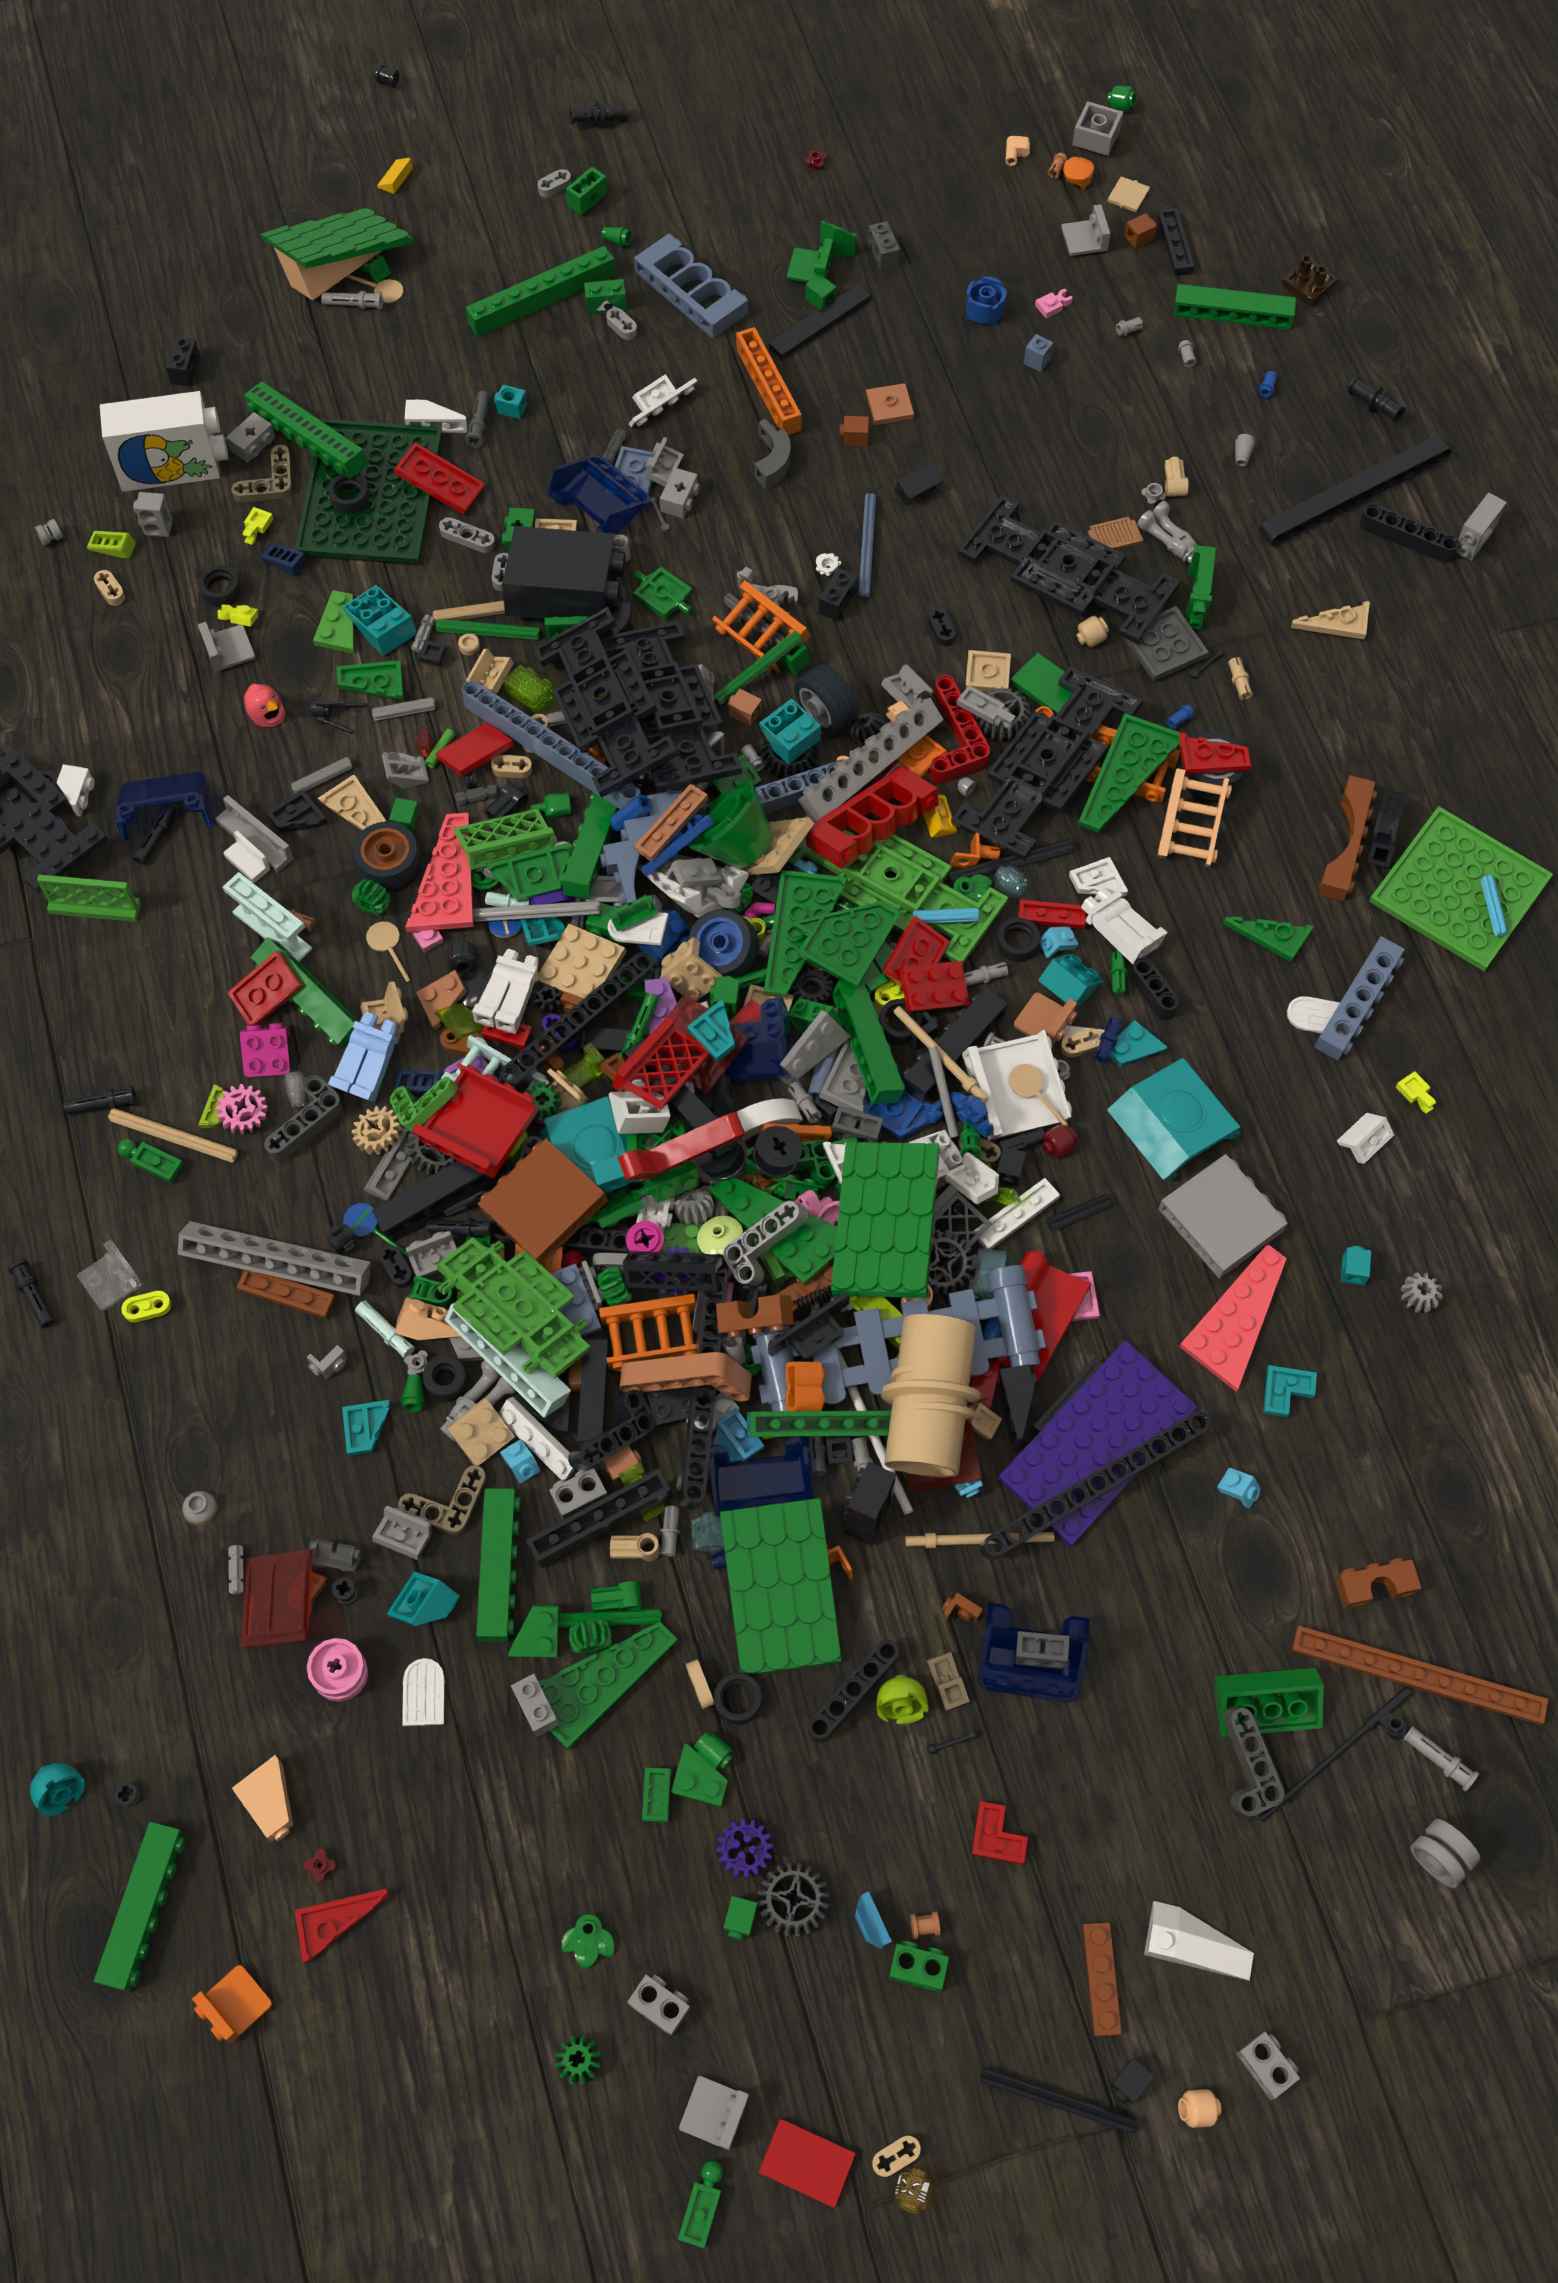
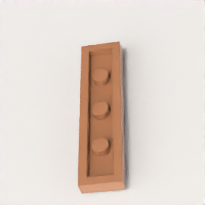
M690 784L634 845L635 851L653 862L708 801V794Z

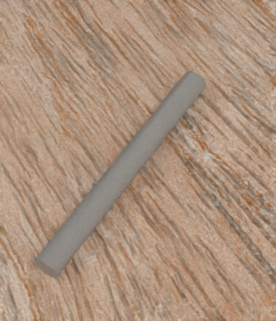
M929 1047L950 1138L959 1136L938 1047Z

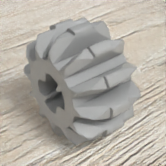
M701 1188L697 1190L691 1189L688 1192H683L682 1195L676 1196L674 1210L680 1223L686 1222L687 1225L696 1223L698 1225L699 1222L705 1223L707 1218L713 1217L715 1205L708 1191H702Z
M1417 1272L1413 1275V1278L1410 1276L1406 1278L1405 1284L1401 1287V1291L1404 1293L1401 1296V1300L1408 1301L1407 1308L1414 1306L1415 1313L1422 1309L1425 1314L1431 1308H1437L1439 1305L1438 1301H1441L1443 1297L1439 1293L1442 1290V1285H1435L1437 1277L1430 1280L1428 1279V1273L1421 1277Z

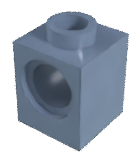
M1036 334L1026 346L1024 364L1041 372L1051 360L1053 342Z

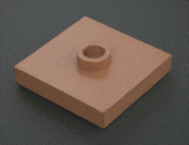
M905 383L866 390V397L874 425L914 419V412Z

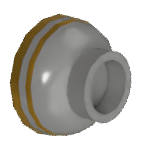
M206 1491L191 1493L183 1503L182 1512L184 1518L195 1526H203L210 1523L218 1512L216 1498Z

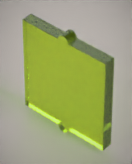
M462 1002L435 1012V1015L445 1024V1027L449 1028L459 1038L480 1032L484 1028L483 1024L474 1022L473 1013Z

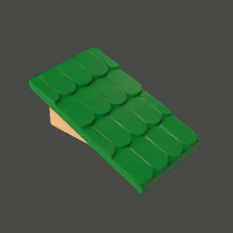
M367 208L344 215L339 213L318 221L310 220L291 227L286 225L261 234L262 239L274 247L291 287L312 301L381 251L414 243L413 238L406 231L397 228L395 224L387 222L384 217L376 215L373 210Z
M846 1142L834 1249L835 1257L831 1289L833 1295H842L847 1292L850 1296L927 1298L940 1154L939 1143Z
M820 1498L720 1512L740 1672L754 1676L841 1663Z

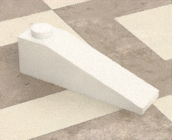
M1153 1901L1144 1955L1247 1981L1250 1980L1253 1952L1182 1908Z

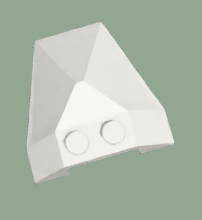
M678 854L674 859L665 861L648 876L641 869L648 862L639 865V870L684 910L693 913L695 916L701 917L707 914V912L724 908L706 896V886L681 888L677 878L667 877L666 873L674 861L680 859L692 860L695 858ZM725 865L724 868L716 867L722 878L721 882L740 892L748 878V872L730 865Z

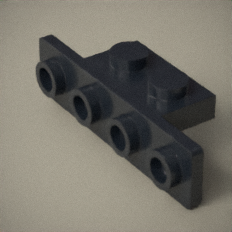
M845 1292L842 1295L837 1294L833 1296L827 1305L814 1309L803 1321H796L794 1325L789 1327L787 1332L782 1335H775L769 1341L768 1354L772 1357L791 1344L803 1361L806 1362L842 1338L844 1331L832 1316L849 1305L850 1295Z

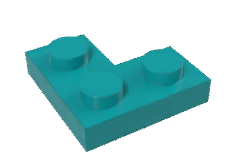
M1268 1365L1263 1414L1288 1417L1291 1395L1314 1398L1317 1373Z

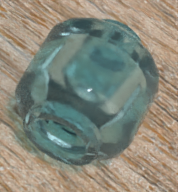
M1015 865L1001 866L995 873V886L1007 897H1019L1028 886L1026 883L1027 876Z

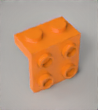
M241 1965L231 1970L207 1993L200 1991L192 1998L197 2005L194 2007L195 2012L202 2020L209 2019L213 2024L210 2030L219 2041L225 2039L230 2043H233L272 2006L270 1998Z

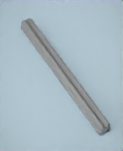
M599 901L476 908L473 909V920L475 922L594 915L600 913L601 905Z

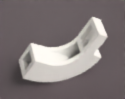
M790 1099L766 1100L737 1112L746 1133L745 1136L741 1137L742 1143L750 1137L759 1134L764 1124L791 1125L798 1124L803 1120L795 1100Z

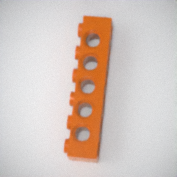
M753 327L737 332V351L778 429L784 428L788 435L801 431L802 415L756 328Z

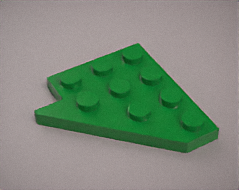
M880 901L794 921L792 928L807 936L797 955L852 987L857 988L901 912Z

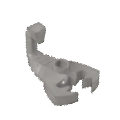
M745 567L743 571L737 573L738 587L744 580H747L748 583L752 582V569ZM751 584L779 607L783 603L785 596H789L788 604L795 601L797 606L798 590L795 587L786 585L767 587ZM768 614L767 617L773 621L774 617Z

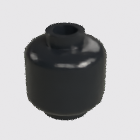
M459 940L448 947L447 958L451 970H456L460 974H466L476 967V948L471 942Z

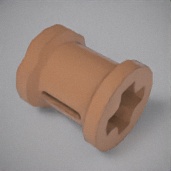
M937 1911L932 1912L931 1915L924 1916L910 1914L913 1939H918L920 1935H940Z

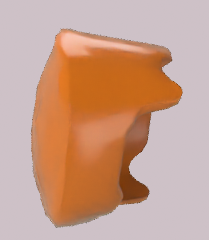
M1071 157L1064 163L1063 167L1066 181L1076 184L1084 190L1091 183L1094 172L1093 163L1082 157Z

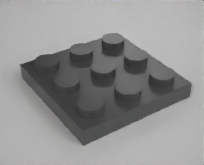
M1177 606L1159 613L1137 644L1124 638L1153 681L1203 660L1209 654Z

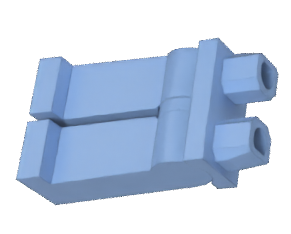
M365 1011L360 1022L355 1021L353 1025L355 1029L350 1036L348 1046L334 1077L331 1076L328 1085L375 1103L394 1049V1044L397 1045L399 1038L395 1037L398 1024L385 1019L381 1030L375 1029L379 1017Z

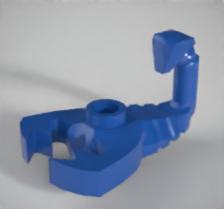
M951 1092L949 1094L951 1104L958 1111L957 1115L963 1123L968 1122L985 1138L994 1132L993 1124L990 1125L987 1120L983 1121V1117L988 1114V1111L978 1097L965 1096L958 1092ZM941 1099L931 1105L930 1109L925 1112L928 1120L933 1124L943 1116V1112L940 1111L943 1109Z

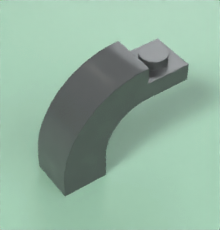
M765 418L759 422V436L772 452L764 459L754 463L755 478L765 490H768L778 484L787 474L790 467L791 445L785 429L777 431L776 427L773 424L771 425Z

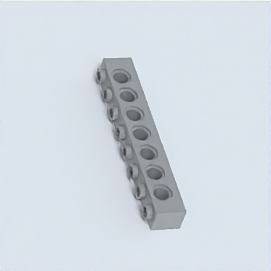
M918 698L911 702V707L907 711L903 710L895 716L896 720L880 728L881 732L866 739L865 745L862 748L859 747L853 750L846 761L842 760L834 766V771L821 776L818 779L819 783L805 789L803 791L804 795L798 801L812 821H818L838 808L944 719L931 698ZM839 779L841 780V787L838 784ZM823 791L826 794L825 800L823 798Z
M191 1221L179 1233L178 1255L359 1296L369 1283L371 1266L369 1261Z

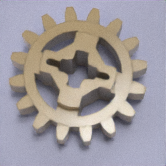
M375 1106L373 1112L369 1109L366 1110V1116L359 1115L361 1121L354 1122L357 1129L352 1130V1134L355 1136L353 1138L354 1142L361 1151L366 1150L368 1154H371L374 1150L379 1155L381 1149L387 1152L389 1145H396L394 1140L401 1138L398 1132L402 1131L403 1127L400 1125L393 1109L389 1111L384 1106L380 1110L378 1106Z

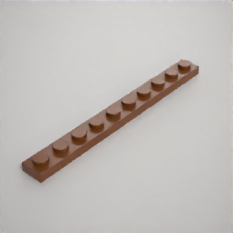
M1299 1625L1296 1627L1291 1652L1537 1725L1544 1724L1548 1704L1547 1698Z

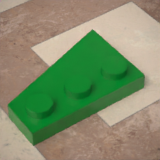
M400 660L337 666V684L339 689L404 700Z

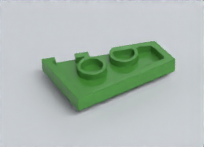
M332 591L313 639L314 646L354 654V623L342 608L354 600L353 594Z

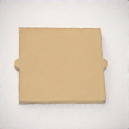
M1121 176L1107 202L1120 206L1121 209L1125 208L1137 212L1150 187L1138 183L1137 180L1132 181Z

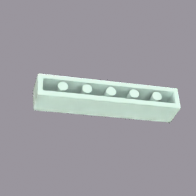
M454 1303L451 1304L444 1320L543 1418L564 1405L571 1390L558 1377L554 1379L540 1366H537L529 1374L526 1371L524 1372L522 1365L527 1363L531 1357L520 1347L521 1343L503 1356L453 1309Z

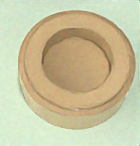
M465 634L458 641L459 650L464 655H474L480 649L479 639L474 634Z

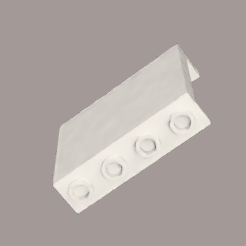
M1042 1030L1037 1035L977 1048V1046L968 1047L962 1053L968 1076L973 1077L979 1083L978 1087L989 1097V1100L984 1104L988 1114L983 1117V1121L987 1120L990 1125L993 1124L994 1132L987 1137L988 1141L1061 1123L1036 1095L1024 1098L1012 1091L1009 1085V1075L1013 1068L1020 1064H1029L1039 1070L1043 1081L1039 1092L1065 1121L1071 1118L1072 1108L1069 1101H1066L1064 1094L1065 1085L1063 1080L1059 1078L1058 1062L1056 1058H1053L1051 1052L1052 1043L1045 1030Z

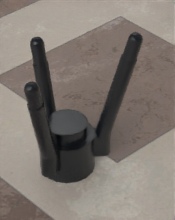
M313 700L311 715L312 717H317V722L325 723L352 734V729L326 718L331 716L332 707H366V703L346 702L344 700Z

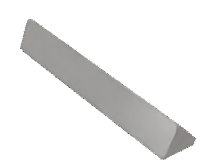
M403 1125V1130L398 1132L401 1138L394 1140L395 1146H389L388 1151L384 1154L364 1188V1191L385 1201L389 1200L413 1157H408V1151L411 1149L407 1148V1142L411 1141L408 1135L413 1132L408 1131Z

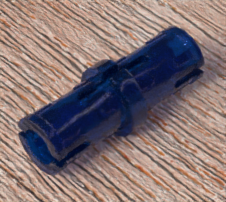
M1109 1017L1106 1029L1099 1038L1101 1041L1094 1055L1095 1060L1101 1063L1108 1062L1111 1050L1118 1041L1116 1038L1123 1024L1121 1019L1114 1017L1113 1020V1017Z

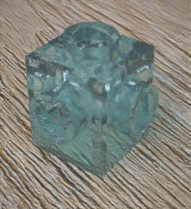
M703 1513L700 1518L691 1520L693 1550L713 1553L724 1549L720 1517H717L715 1513Z

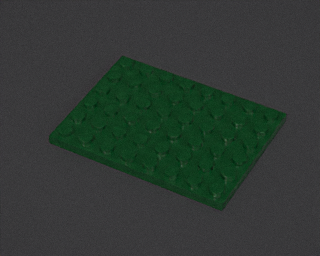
M321 419L323 423L363 449L368 466L357 473V475L366 481L370 499L368 505L358 513L344 514L335 510L331 504L328 488L331 481L341 474L332 466H327L319 457H314L295 550L304 553L305 556L419 564L431 495L395 475L393 472L394 468L415 442L439 456L443 434L442 427ZM351 487L345 488L337 494V497L344 500L354 499L361 493V490Z

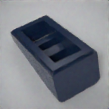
M272 543L261 556L263 561L294 577L307 563L304 553L276 543Z
M399 1070L394 1091L398 1087L404 1086L413 1095L423 1096L432 1088L437 1079L441 1080L443 1073L441 1071ZM407 1078H410L408 1086H405Z

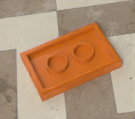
M925 735L893 762L897 766H902L923 778L931 770L933 758L947 753V750Z

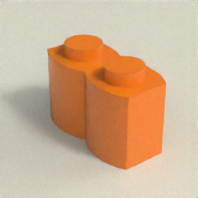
M787 1362L785 1372L787 1411H822V1407L825 1404V1395L822 1392L821 1386L825 1378V1372L821 1362Z

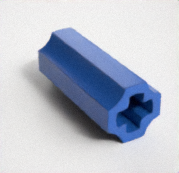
M639 794L611 816L612 827L616 831H620L624 827L625 820L644 817L653 809L651 800L646 795Z

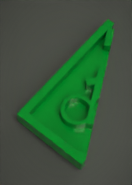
M1226 917L1223 922L1225 926L1289 962H1292L1313 929L1311 925L1298 927L1291 926V923L1288 922L1278 923L1257 919L1256 922L1242 920L1243 917Z

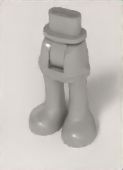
M1162 501L1153 512L1151 510L1145 512L1137 525L1143 531L1161 540L1167 546V549L1175 556L1181 558L1182 561L1191 563L1194 547L1197 544L1187 531L1177 527L1168 518L1169 504L1166 501Z
M486 1360L481 1364L483 1374L479 1381L464 1396H460L457 1399L449 1417L445 1418V1424L440 1428L453 1441L455 1440L446 1427L476 1405L477 1399L493 1383L498 1380L494 1389L485 1397L492 1406L503 1396L516 1392Z

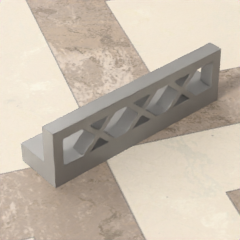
M227 795L223 799L226 809L215 818L221 827L233 837H235L234 832L238 831L266 856L269 866L277 873L293 860L290 847L286 842L230 796Z

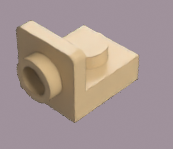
M981 1403L967 1405L968 1408L975 1410V1418L966 1420L964 1427H970L986 1440L992 1439L1002 1418Z

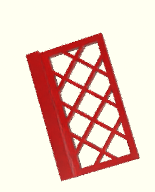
M666 1017L618 1069L613 1087L619 1091L625 1088L662 1110L710 1054L697 1040L673 1027L674 1021ZM674 1036L681 1040L682 1044L671 1045L670 1039ZM689 1050H698L703 1054L691 1057ZM673 1051H685L686 1057L675 1058ZM658 1052H669L670 1058L659 1059ZM688 1063L689 1070L679 1071L677 1064ZM672 1064L674 1071H662L661 1065ZM656 1065L658 1072L646 1073V1066ZM676 1077L677 1083L666 1085L665 1078ZM660 1078L661 1085L650 1086L648 1079ZM643 1079L645 1086L638 1087L631 1082ZM663 1091L665 1097L659 1100L652 1095V1092Z

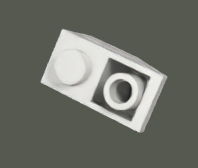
M63 764L57 785L61 793L67 798L68 804L76 816L81 817L83 809H86L88 805L89 792L94 788V778H92L88 768Z

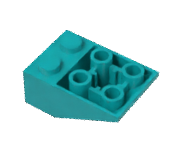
M377 585L342 607L368 642L383 656L417 634L411 615Z

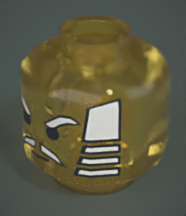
M912 2168L911 2172L900 2174L894 2193V2198L899 2203L898 2207L914 2214H919L920 2210L928 2209L934 2185L926 2178V2172Z

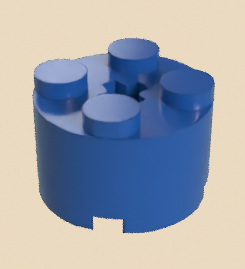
M981 277V280L976 282L973 280L969 284L965 306L966 316L969 320L993 326L1002 318L1005 311L1007 291L1002 286L1003 283L993 277Z

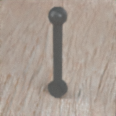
M651 497L649 502L654 506L662 524L661 530L668 532L669 524L665 523L657 505V498Z

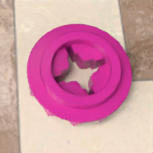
M641 1221L629 1229L626 1236V1244L629 1251L660 1252L664 1244V1234L657 1224L650 1221ZM642 1232H644V1234L648 1238L652 1237V1239L649 1240V1248H647L643 1243L639 1244V1241L642 1240Z

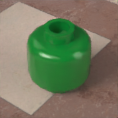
M1117 85L1112 89V92H1109L1107 101L1112 109L1129 112L1136 105L1137 93L1131 86Z

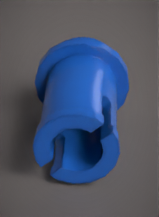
M1273 371L1265 374L1263 383L1259 386V392L1262 397L1268 398L1275 392L1274 385L1278 376Z
M1182 705L1179 711L1166 719L1167 725L1172 730H1175L1185 721L1192 720L1194 711L1189 705Z

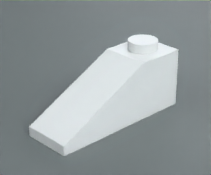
M406 400V425L442 427L443 433H468L466 416L428 400Z

